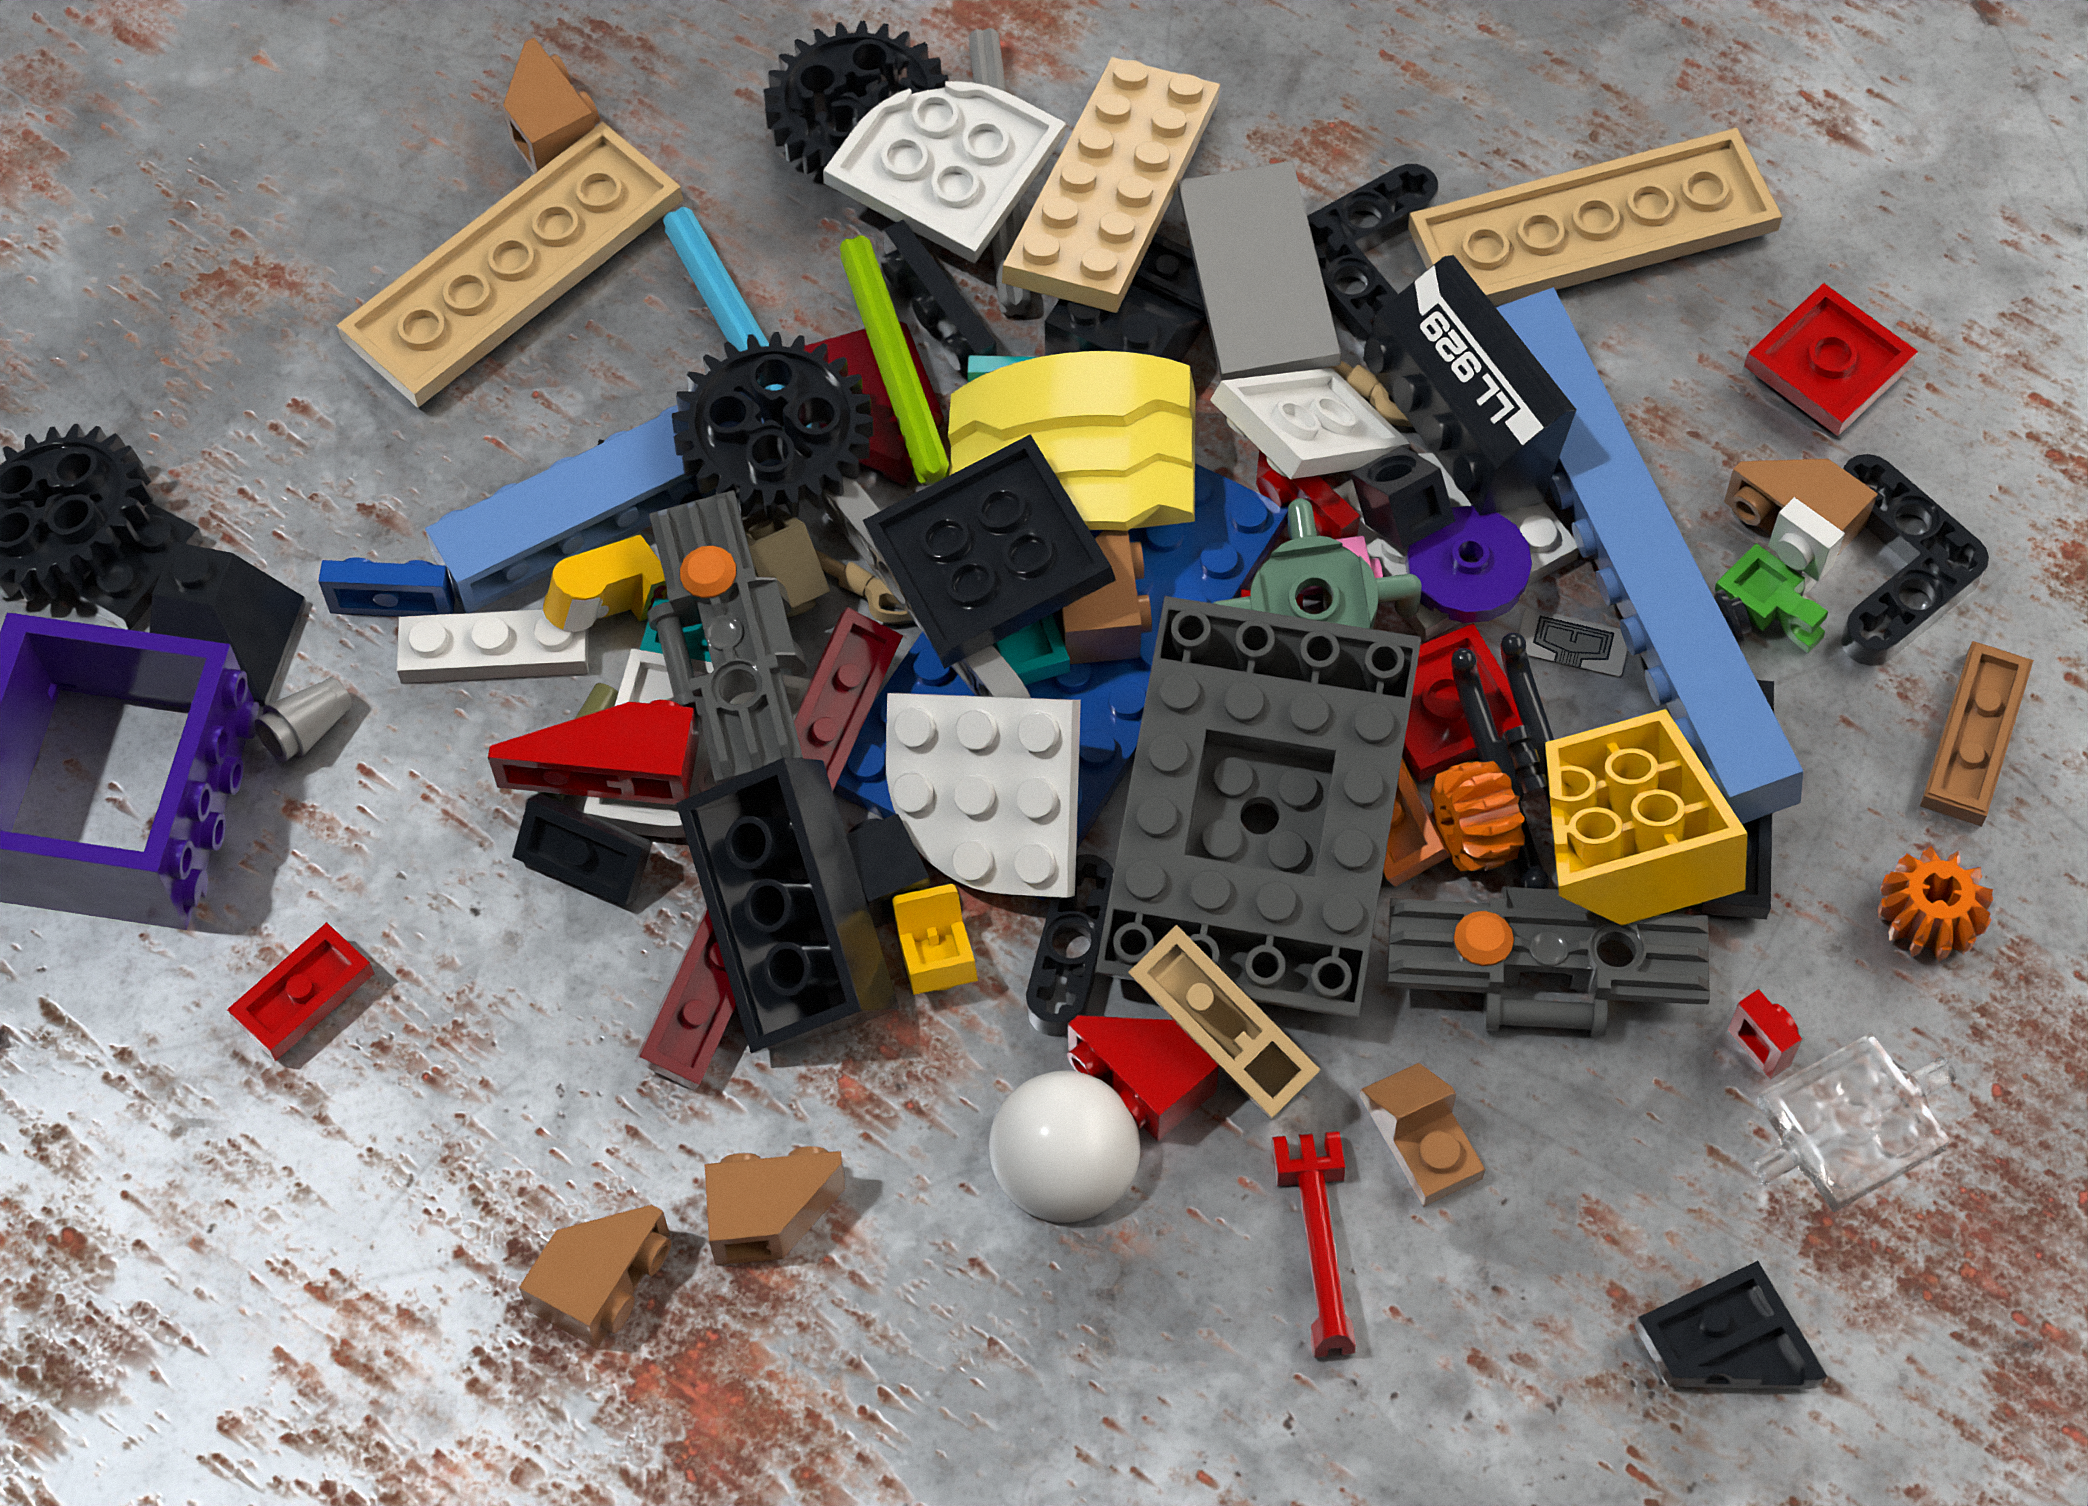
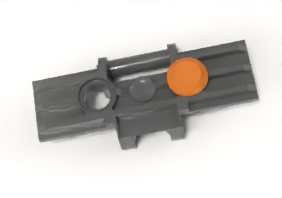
M734 490L650 513L649 516L667 585L669 602L651 608L647 613L650 628L658 631L673 693V698L670 701H674L683 707H692L695 718H699L716 785H720L783 757L804 759L781 673V668H788L793 676L805 674L807 666L801 647L792 640L786 614L791 612V605L787 589L776 577L756 576ZM702 623L714 670L710 674L695 677L683 628ZM755 691L752 698L742 704L730 703L736 696L742 693Z
M1502 887L1499 898H1490L1489 904L1390 898L1388 987L1483 993L1484 1030L1498 1031L1499 1024L1589 1029L1590 1036L1604 1037L1607 1028V1000L1709 1004L1708 916L1664 913L1629 924L1619 925L1560 897L1559 891L1554 889ZM1605 941H1620L1629 947L1634 959L1624 967H1612L1602 962L1596 948ZM1520 972L1567 973L1570 977V989H1575V992L1587 993L1589 1003L1501 998L1502 988L1517 986Z

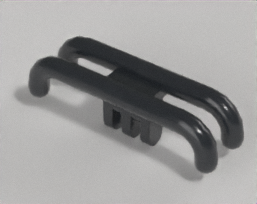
M1514 632L1508 633L1503 637L1500 651L1506 677L1522 726L1505 731L1501 740L1481 683L1475 653L1467 648L1456 650L1451 658V668L1458 696L1480 762L1494 761L1501 768L1502 773H1506L1511 778L1512 790L1516 796H1519V810L1525 818L1524 822L1521 823L1525 840L1524 845L1520 847L1518 858L1513 860L1518 877L1524 888L1548 889L1550 883L1549 876L1544 871L1521 802L1546 795L1550 807L1545 742L1554 740L1532 674L1526 651V641L1522 635Z

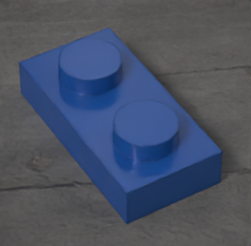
M360 557L347 558L344 561L322 560L318 582L328 610L332 614L398 617L453 614L456 597L445 565H435L423 560H412L405 564L379 563Z

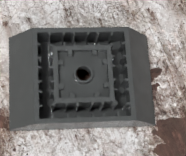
M1164 596L1095 973L1097 975L1135 981L1128 972L1177 925L1252 1001L1359 1019L1422 637ZM1255 803H1264L1271 806L1279 817L1276 827L1266 834L1249 832L1241 822V815L1248 806Z

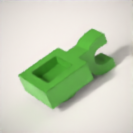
M1757 543L1716 582L1715 592L1723 589L1729 599L1739 596L1746 608L1750 622L1762 631L1776 619L1781 623L1787 636L1807 653L1824 638L1825 630L1820 625L1827 619L1828 611L1816 602L1800 595L1804 590L1805 577Z

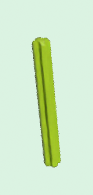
M859 235L854 239L846 238L839 247L841 261L917 479L921 484L929 486L949 476L948 459L871 242L863 235Z

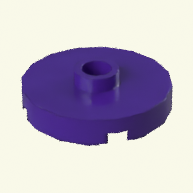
M1473 506L1452 507L1455 522L1408 547L1405 561L1406 574H1413L1420 579L1422 586L1420 603L1432 612L1436 608L1442 613L1449 614L1448 619L1461 623L1487 622L1509 612L1517 604L1521 594L1525 591L1532 567L1529 543L1518 527L1498 512L1480 516ZM1460 556H1473L1479 561L1473 563L1466 562Z

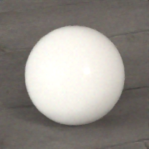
M1055 1071L1027 1080L1006 1098L1000 1106L991 1127L989 1156L991 1167L999 1186L1017 1207L1045 1221L1074 1223L1100 1215L1117 1203L1125 1194L1138 1168L1140 1136L1132 1114L1126 1107L1120 1094L1111 1086L1098 1078L1081 1072Z

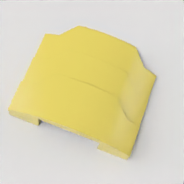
M1084 351L1061 353L1001 367L972 380L951 394L948 438L951 445L949 476L1031 434L1089 530L1128 531L1131 528L1195 522V387L1189 365L1166 358L1131 352Z

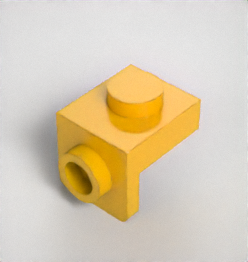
M948 884L895 896L892 902L899 943L913 995L934 990L943 991L957 985L978 981L975 959L963 923L956 886Z

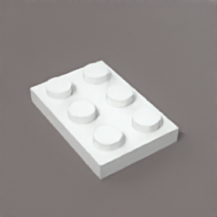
M1333 368L1223 380L1210 399L1227 416L1229 426L1238 434L1249 438L1267 456V462L1270 467L1290 480L1358 469L1400 446L1409 448L1411 445Z

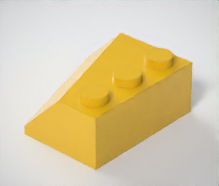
M1666 709L1545 742L1560 897L1619 925H1625L1745 890L1747 831Z

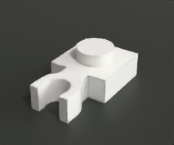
M1794 497L1778 513L1768 547L1777 552L1779 560L1805 577L1804 590L1800 594L1804 597L1833 567L1845 533Z

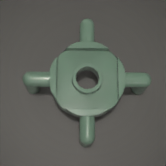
M1298 498L1293 500L1288 507V536L1291 540L1275 549L1260 570L1258 569L1252 581L1251 596L1213 602V604L1372 629L1376 620L1378 603L1395 601L1394 608L1399 616L1410 618L1416 615L1419 611L1422 586L1420 579L1413 574L1375 578L1371 567L1360 555L1358 557L1351 550L1343 547V543L1335 539L1317 536L1312 505L1306 499ZM1319 586L1331 594L1333 601L1326 611L1319 614H1309L1297 605V595L1306 587Z

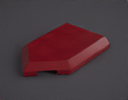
M899 321L937 431H939L944 423L943 413L908 325ZM865 328L805 345V351L812 353L818 346L825 343L828 345V364L838 358L845 357L848 363V376L861 375L862 394H868L871 398V414L869 416L873 417L874 436L868 438L870 441L869 459L858 460L864 465L882 471L885 478L906 486L915 470ZM817 422L820 429L828 426L825 423Z

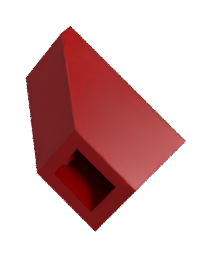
M1078 1015L1068 1023L1069 1052L1067 1057L1076 1072L1088 1074L1102 1080L1117 1091L1136 1121L1138 1130L1144 1127L1157 1142L1217 1092L1219 1065L1174 1020Z

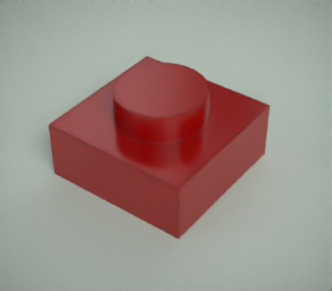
M1759 989L1738 1002L1728 1027L1729 1033L1770 1080L1791 1066L1802 1041L1796 1022L1790 1013L1777 1003L1772 1004Z

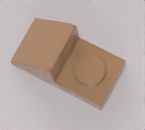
M1417 1063L1360 1089L1359 1095L1423 1207L1483 1179L1485 1168L1452 1113L1457 1094L1452 1086L1420 1063Z

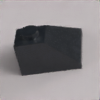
M173 541L152 593L149 633L231 644L241 670L247 674V685L254 702H257L260 707H264L270 702L307 602L303 595L234 553Z

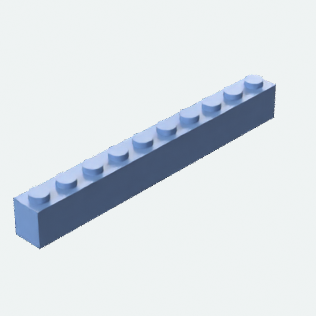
M1554 287L1496 307L1577 409L1549 487L1557 507L1560 510L1568 508L1575 521L1572 523V532L1581 555L1584 558L1592 556L1599 569L1596 571V581L1604 602L1607 606L1616 604L1623 617L1620 620V628L1629 652L1633 656L1641 653L1648 667L1645 670V679L1653 701L1657 706L1667 705L1674 722L1741 824L1801 803L1804 771Z

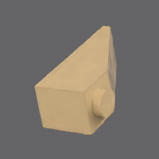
M1177 925L1128 972L1270 1120L1320 1071L1304 1052Z

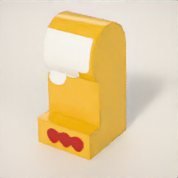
M641 534L567 557L558 562L553 569L549 590L543 602V612L554 626L572 632L584 631L591 627L596 618L601 619L630 609L639 621L648 619L647 613L653 607L655 598L666 599L667 585L661 561Z

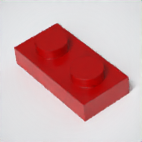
M1259 449L1256 484L1261 495L1270 498L1279 507L1282 505L1289 507V504L1298 498L1309 501L1313 508L1317 536H1325L1332 539L1358 536L1361 515L1319 475L1290 480L1288 477L1273 470L1267 462V456Z
M326 922L232 1004L227 1011L232 1021L276 1062L375 973L371 963Z

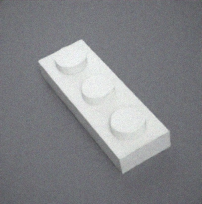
M543 610L399 617L397 673L401 683L588 674L589 628L576 632L562 630L554 626L546 618Z

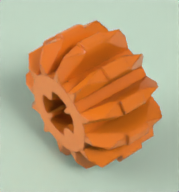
M1494 761L1466 762L1451 766L1448 771L1436 774L1434 787L1430 791V798L1433 803V810L1430 814L1435 820V824L1451 854L1448 858H1452L1453 864L1460 871H1479L1482 869L1487 871L1504 866L1505 862L1517 859L1520 847L1524 845L1525 835L1521 828V823L1524 822L1525 818L1519 810V796H1516L1512 790L1511 778L1506 773H1502L1501 768Z
M1932 846L1922 852L1919 860L1906 853L1904 857L1898 860L1894 869L1895 872L1891 871L1883 879L1880 886V895L1884 898L1881 899L1877 908L1878 918L1892 922L1888 930L1889 941L1907 938L1911 941L1909 946L1911 957L1920 954L1924 947L1931 949L1938 962L1947 958L1952 948L1964 955L1965 952L1972 949L1977 939L1976 936L1984 934L1991 922V913L1987 910L1993 901V889L1978 885L1982 878L1981 867L1964 870L1959 866L1961 863L1959 850L1951 854L1947 861L1940 860Z

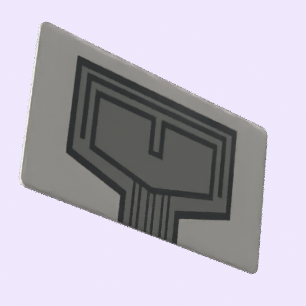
M1529 607L1524 609L1518 634L1522 635L1526 641L1528 656L1617 677L1622 675L1628 648L1624 642L1621 629Z

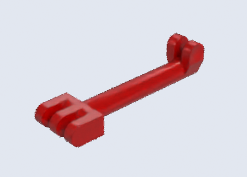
M1325 1132L1324 1149L1327 1156L1316 1157L1313 1134L1298 1135L1300 1155L1298 1159H1289V1144L1286 1136L1272 1137V1154L1277 1187L1299 1185L1318 1318L1311 1324L1310 1331L1313 1358L1327 1357L1328 1349L1339 1348L1341 1355L1355 1354L1356 1342L1353 1323L1345 1311L1326 1182L1344 1181L1345 1161L1340 1132Z

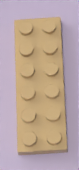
M1111 57L1003 263L1002 283L1117 313L1178 187V180L1182 179L1218 104L1220 84L1199 79L1191 74H1179L1146 66L1138 61Z
M602 122L337 324L340 338L419 408L683 201L681 186Z
M1733 128L1415 211L1409 215L1408 229L1427 270L1443 256L1454 255L1493 305L1498 306L1553 287L1555 290L1776 232L1779 231L1783 216L1738 128Z

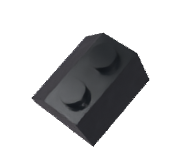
M1130 284L1117 313L1059 299L1045 320V356L1084 351H1115L1152 355L1181 363L1204 328L1206 317L1133 284Z

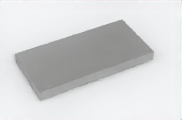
M1293 160L1178 180L1179 199L1221 381L1341 365V351Z

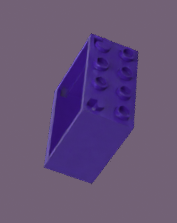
M7 612L0 631V902L174 929H188L194 907H197L200 897L206 898L208 889L206 868L211 852L218 851L224 840L226 831L224 810L229 795H236L241 786L243 778V761L241 756L246 740L254 739L257 734L254 722L260 706L257 702H254L247 685V674L241 670L231 644ZM60 690L190 709L144 852L12 832Z

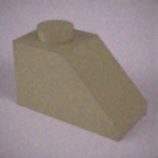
M777 507L772 520H767L764 509L742 518L756 576L776 577L787 589L791 612L786 614V617H793L812 609L816 605L815 598L830 592L804 522L795 517L793 518L792 515Z

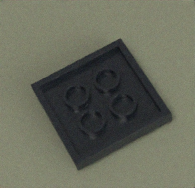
M1031 434L862 520L872 542L944 669L1116 581L1111 564Z

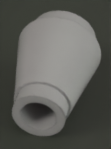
M329 677L322 683L319 682L264 706L263 715L254 722L255 730L265 748L279 761L285 762L291 757L301 759L344 713L353 707L352 699L345 687L337 679Z

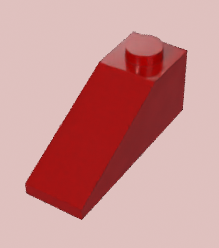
M654 700L650 703L626 702L491 745L488 760L497 788L676 805L677 802L689 798L700 738L692 707H683L670 700Z

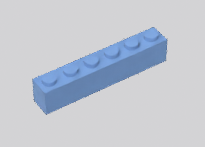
M739 392L751 401V399L746 394H744L743 392ZM677 405L665 409L656 418L629 431L614 433L602 444L575 457L562 458L553 463L549 469L520 483L505 485L496 491L493 496L466 509L451 511L441 517L438 522L426 527L425 531L434 560L437 565H445L447 567L454 594L464 612L472 613L552 574L557 563L567 557L618 542L651 526L650 513L678 506L685 495L694 491L698 492L697 475L685 476L682 465L683 456L676 455L673 436L676 434L673 431L672 413L679 412ZM726 421L719 424L718 426L730 428L735 427L740 423L736 421ZM770 459L763 461L760 465L772 467L782 461ZM717 487L702 494L703 498L715 495Z

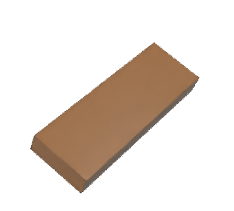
M1971 642L1920 807L1982 827L1990 808L2034 660L1982 643Z

